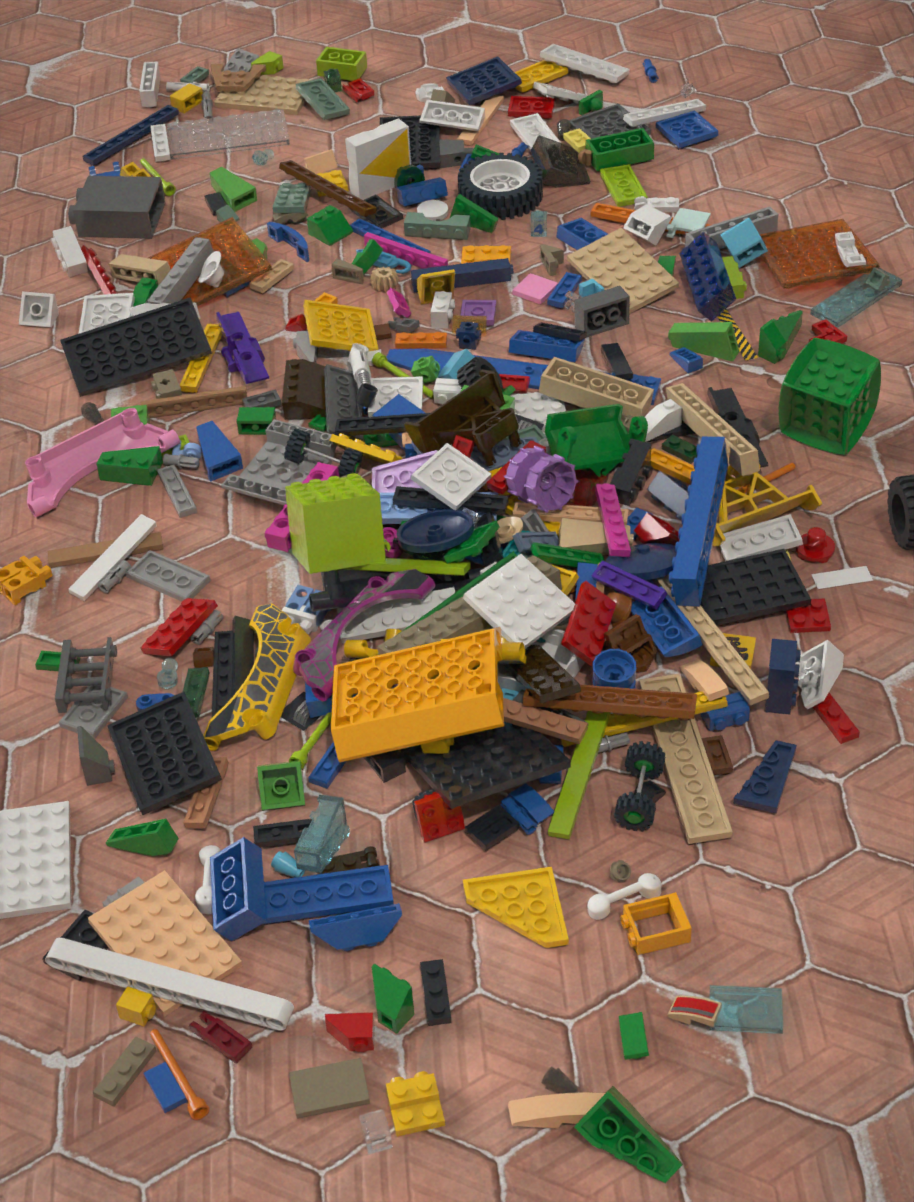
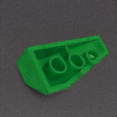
M798 310L789 313L787 317L780 316L778 320L772 319L760 328L759 357L776 364L786 356L802 325L803 311Z
M614 1086L574 1126L592 1146L613 1154L615 1158L636 1166L640 1171L663 1183H666L683 1165L635 1107Z

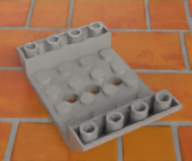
M274 419L266 429L267 442L240 476L230 474L221 487L285 505L287 504L285 486H291L290 484L293 482L305 480L311 469L318 462L332 464L331 460L309 452L304 455V459L300 464L286 460L284 458L285 447L292 431L297 428L310 433L309 449L334 457L337 445L329 441L332 434Z

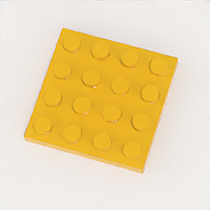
M304 300L303 307L310 345L351 351L352 345L357 343L366 346L369 351L379 349L370 309Z

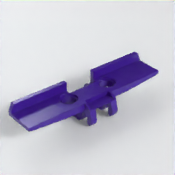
M216 312L218 324L228 345L221 349V354L227 360L229 372L239 371L245 384L269 379L263 364L265 356L257 339L250 336L240 312L226 315Z

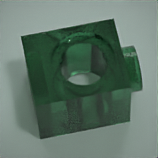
M338 69L324 71V81L334 92H342L341 77Z

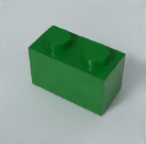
M239 407L237 416L239 435H266L267 427L274 419L276 420L275 407Z

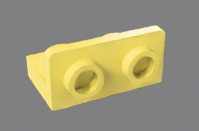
M580 128L564 133V140L578 153L586 149V140L591 139Z

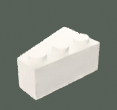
M69 226L52 231L53 238H51V242L58 259L61 261L63 271H66L69 277L88 272L87 262L72 227Z

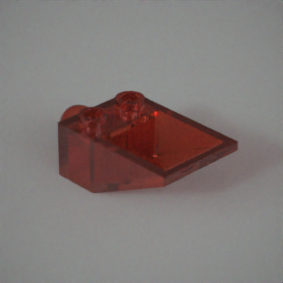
M581 469L574 470L578 483L575 485L572 495L573 499L570 498L566 504L594 506L597 501L595 493L596 484L606 483L609 476L601 474L598 477L594 472Z

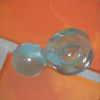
M265 149L263 152L256 150L252 155V159L257 165H265L267 160L274 158V152L271 149Z
M167 658L162 663L163 670L157 674V682L160 687L169 689L178 683L176 672L178 663L173 658Z

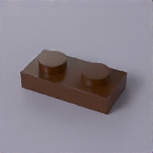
M723 736L701 738L713 775L732 773L733 765Z

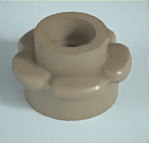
M618 860L611 864L610 876L614 881L621 883L630 877L631 868L629 864L623 860Z

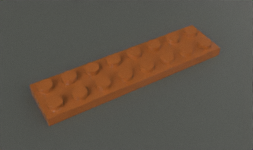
M580 685L581 692L545 703H540L527 688L523 696V706L547 707L552 710L571 709L574 712L585 710L597 714L604 712L614 713L615 715L634 714L638 717L648 715L656 716L660 719L673 717L679 720L694 719L697 703V694L592 685Z

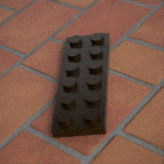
M530 645L525 649L526 664H504L540 703L581 692L580 684L540 645Z

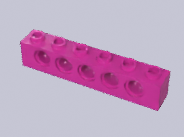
M318 462L311 469L306 479L302 481V484L309 483L313 479L324 481L332 476L340 477L338 466ZM287 504L284 505L282 511L265 531L267 546L288 552L291 548Z

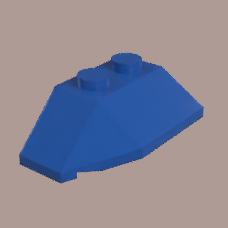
M398 903L308 921L311 933L337 950L348 951L354 949L355 946H374L378 942L384 941L401 918L402 910Z

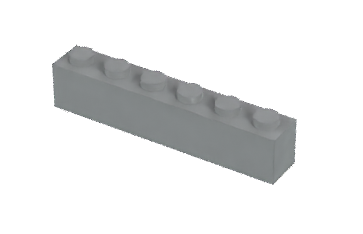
M767 207L688 232L685 236V250L695 258L727 248L720 234L747 218L751 219L760 236L770 234L778 229L779 214L771 207Z
M195 237L148 299V303L160 304L181 301L201 274L206 259L214 252L209 239Z

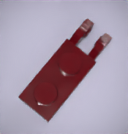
M203 1011L199 1016L202 1022L207 1024L206 1028L195 1021L189 1024L194 1034L236 1064L253 1048L250 1040L219 1018H214L207 1012Z

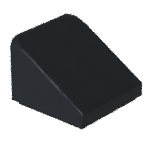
M650 780L643 782L641 796L645 794L648 796L647 799L652 798L653 803H656L666 794V791ZM637 784V787H636V789H635V791H634V795H636V793H637L638 784Z

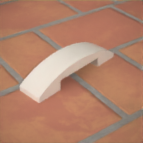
M852 232L835 233L837 249L843 264L846 267L866 265L863 254H859L856 249L855 238Z

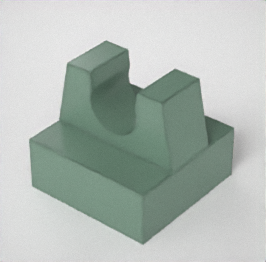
M873 268L866 283L876 290L882 291L883 287H888L891 280L888 279L889 275L878 268Z

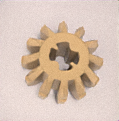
M383 266L372 271L370 282L373 289L379 292H386L390 288H396L398 275L395 269L390 267L384 268Z

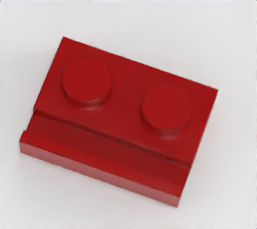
M361 78L348 82L346 86L342 85L343 91L355 102H358L359 99L364 100L375 95L374 90Z

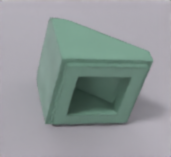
M225 205L216 211L217 221L226 226L240 220L229 205Z

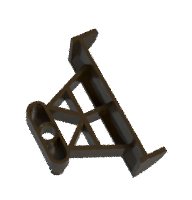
M488 370L479 371L481 376L479 380L417 423H404L409 437L422 454L435 450L439 451L447 443L453 446L456 435L475 441L474 447L477 446L478 451L482 453L485 466H491L496 463L492 451L493 446L507 436L511 447H518L522 444L518 433L519 424L514 409H500L506 403L496 372Z

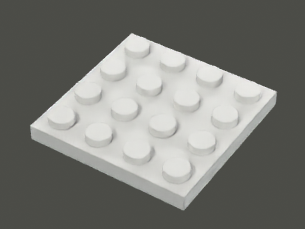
M522 554L471 588L463 596V599L493 628L501 627V635L508 642H523L525 649L568 618L575 606V603Z

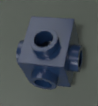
M461 322L460 328L456 330V339H459L460 349L476 350L478 342L481 340V330H479L478 323Z

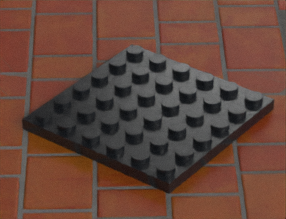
M504 722L503 727L454 737V743L450 745L449 753H423L421 745L400 749L405 754L407 761L451 809L571 767L570 759L541 732Z

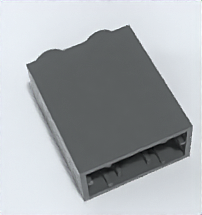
M88 176L83 188L77 189L76 204L69 207L70 224H76L78 237L152 239L166 204L161 177Z

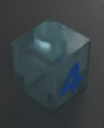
M531 211V237H547V211Z

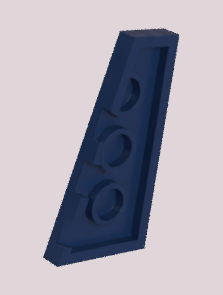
M775 740L763 757L761 764L754 769L753 775L749 780H746L742 790L735 795L733 804L776 814L797 745Z

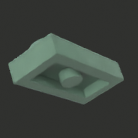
M197 66L182 77L180 81L181 83H199L210 75L209 69Z

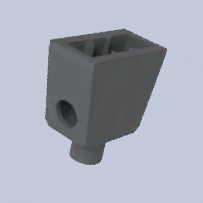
M440 139L441 168L461 166L467 153L472 154L473 148H464L463 140Z

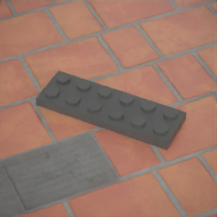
M326 364L324 375L327 433L335 435L337 419L362 417V407L356 403L358 386L354 379L353 371ZM363 435L349 436L352 440L359 439L363 441Z

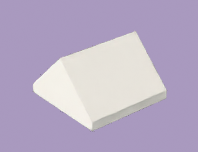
M22 292L19 325L52 327L59 315L55 294Z

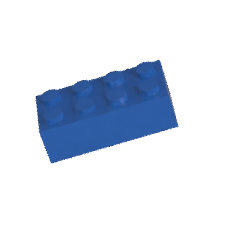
M243 837L210 857L213 930L230 941L239 938L267 921L262 849Z

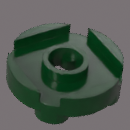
M415 165L399 167L394 179L395 189L396 187L408 185L407 180L409 178L412 179L409 184L425 181V176Z

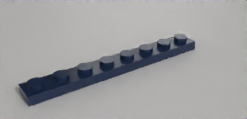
M170 105L163 107L83 155V161L93 166L97 165L102 160L109 158L112 154L151 132V126L164 124L179 115V110Z

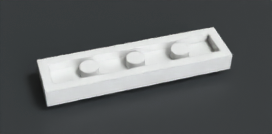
M165 124L151 126L155 161L165 162L171 160Z

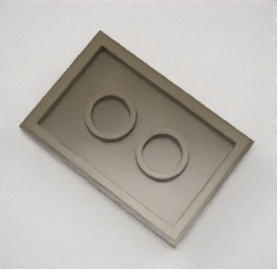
M361 1058L289 1072L297 1119L370 1104Z

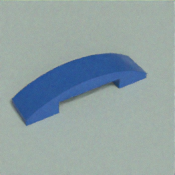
M267 223L268 236L278 243L285 241L297 250L298 257L309 262L308 245L300 233L283 224Z

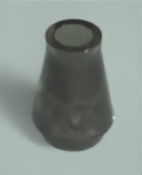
M561 119L557 123L558 139L560 141H565L564 133L571 130L569 120Z
M87 402L81 407L82 416L94 425L104 421L96 404Z
M552 1066L546 1072L541 1082L546 1086L545 1089L557 1094L578 1093L580 1089L559 1068L555 1069Z

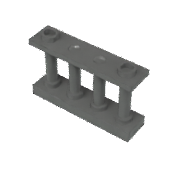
M107 637L106 648L76 649V647L73 648L71 640H63L55 693L58 713H67L68 704H71V702L101 700L103 709L108 710L109 701H112V690L110 687L114 657H117V646L113 645L112 637ZM105 656L104 662L74 663L77 657ZM103 670V677L72 678V674H75V672ZM101 685V692L70 693V689H73V687Z

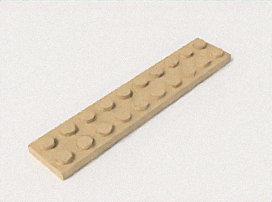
M680 674L639 680V687L643 690L686 693ZM695 718L689 720L675 719L652 725L658 748L661 747L663 749L662 752H665L664 767L688 844L731 838L732 829Z

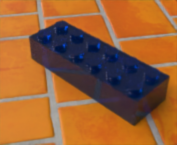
M703 231L688 246L682 249L680 257L697 310L712 322L736 300L718 244Z

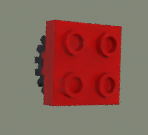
M434 789L430 792L425 790L426 793L421 792L419 796L416 795L412 801L413 809L424 843L465 829L461 806L451 809Z

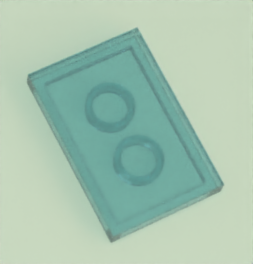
M710 985L709 999L722 1003V1009L714 1027L710 1026V1030L783 1034L782 988Z

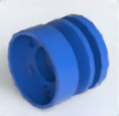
M620 649L602 651L593 661V686L636 689V661L633 656Z

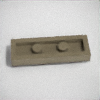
M135 1036L94 1089V1097L115 1107L155 1054V1045Z

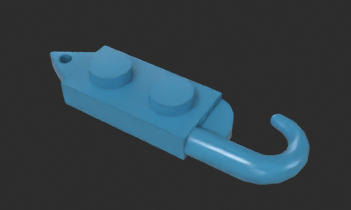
M356 249V254L363 252L364 249ZM382 252L373 264L381 268L383 266L384 268H394L398 265L406 267L403 270H396L399 274H404L411 270V264L408 261L396 258L395 255Z

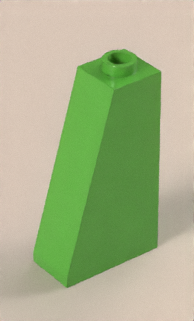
M222 166L209 172L211 186L216 192L221 194L225 204L229 205L234 212L257 201L256 187Z
M732 322L674 323L668 332V338L671 340L672 347L680 349L685 347L695 353L728 361H734L739 353Z

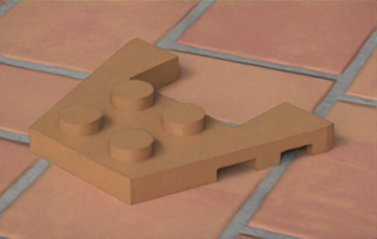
M223 64L210 65L217 91L245 92L254 83V79L261 76L260 73L266 71V65L253 64L250 72L224 71Z

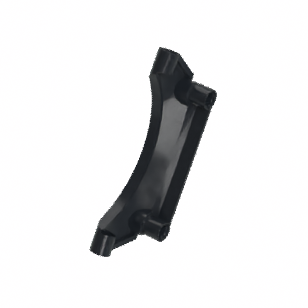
M447 553L414 558L413 560L446 561L444 556ZM484 568L471 569L465 575H425L431 577L435 583V588L432 591L452 587L455 590H460L481 575L480 571ZM345 569L321 572L324 591L309 594L310 610L314 612L346 607L368 585L370 578L377 576L387 580V577L395 572Z

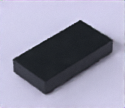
M219 192L204 195L213 216L217 215L216 211L226 205Z

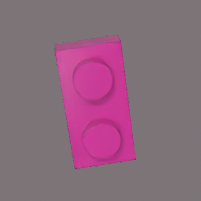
M390 288L387 294L390 303L394 307V312L399 316L403 315L408 318L411 315V311L403 294Z

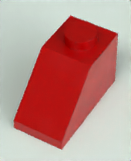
M373 1012L325 1014L327 1032L349 1051H374L375 1024Z

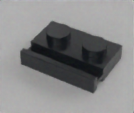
M498 804L465 826V833L471 835V838L482 849L487 851L518 830L519 822L507 811H503Z

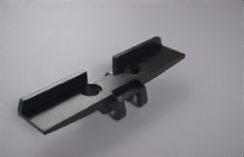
M709 387L707 395L714 412L758 450L760 468L768 467L769 464L759 446V435L752 420L745 417L732 388L713 391V388Z

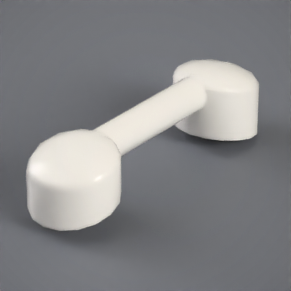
M214 845L205 846L199 852L200 861L204 865L203 886L197 890L195 899L198 910L207 915L213 913L210 857L221 851L219 847Z
M645 873L639 877L637 883L608 895H593L588 901V914L592 919L601 920L610 913L611 903L636 892H640L643 897L649 899L659 897L661 895V881L656 875Z

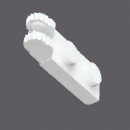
M641 196L634 200L635 210L646 204L661 212H678L679 198L654 197L646 199L644 196Z

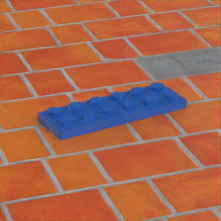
M388 865L264 882L267 921L262 924L393 905Z

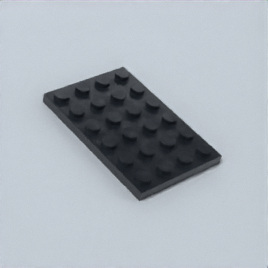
M421 115L380 117V125L398 118L408 125L411 165H422L423 169L441 168L439 125L420 123Z
M184 691L107 725L142 816L222 780Z

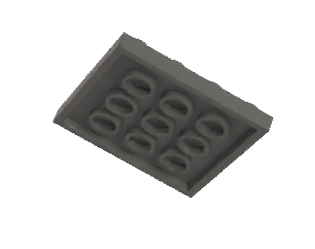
M620 104L568 120V127L572 130L580 128L591 139L644 128L647 134L651 135V129L645 124L633 127L623 120L624 114L630 112Z

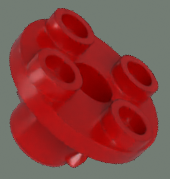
M820 527L809 529L808 533L801 536L803 545L796 546L799 559L819 563H827L835 552L834 541Z

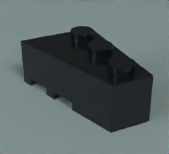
M630 439L628 454L624 453L622 459H624L621 468L617 467L610 482L611 485H615L619 503L630 506L632 501L637 499L639 490L645 486L647 477H650L653 471L651 466V444L635 439Z

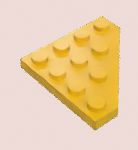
M552 867L463 879L467 904L545 948L569 945Z

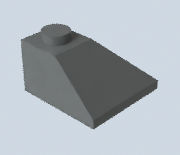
M77 726L79 757L87 786L112 782V773L115 772L114 760L109 759L108 752L82 726Z

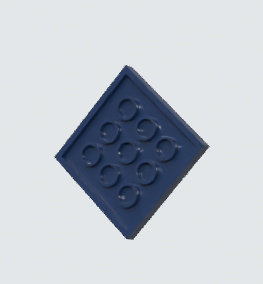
M498 56L446 77L447 83L468 105L477 104L481 100L489 99L491 96L501 94L508 89L516 88L522 84L521 78Z

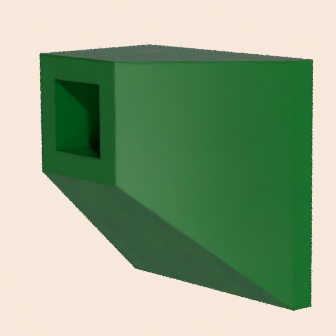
M374 963L371 967L378 1022L397 1034L415 1015L412 987L406 980H400L392 975L387 968H381Z

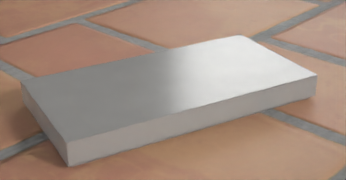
M151 550L126 572L127 578L181 602L186 598L193 599L211 581L209 575Z

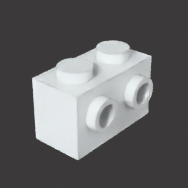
M435 292L430 311L431 328H449L450 319L453 318V309H455V299H452V292Z

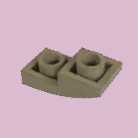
M305 209L304 213H275L273 218L279 224L287 223L290 218L295 223L304 220L308 214Z

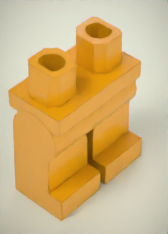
M22 556L19 558L20 561H14L0 568V593L14 606L21 602V597L40 588H45V580L53 576L51 568L48 565L43 567L40 558L37 556L31 559Z

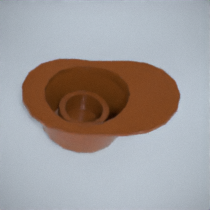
M611 592L607 596L617 603L611 619V624L615 627L629 617L632 608V598L622 593Z

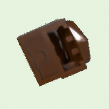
M635 614L604 633L606 641H604L602 647L603 651L620 649L628 652L636 661V673L646 672L649 669L657 650L652 636L646 633L640 615Z

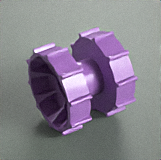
M538 446L527 449L520 448V452L512 460L509 459L510 464L507 474L504 475L509 488L507 492L518 496L520 501L537 505L538 509L546 513L549 510H562V506L570 498L573 499L572 495L575 485L578 483L574 471L575 465L564 461V457L556 454L551 456L545 453L544 449Z

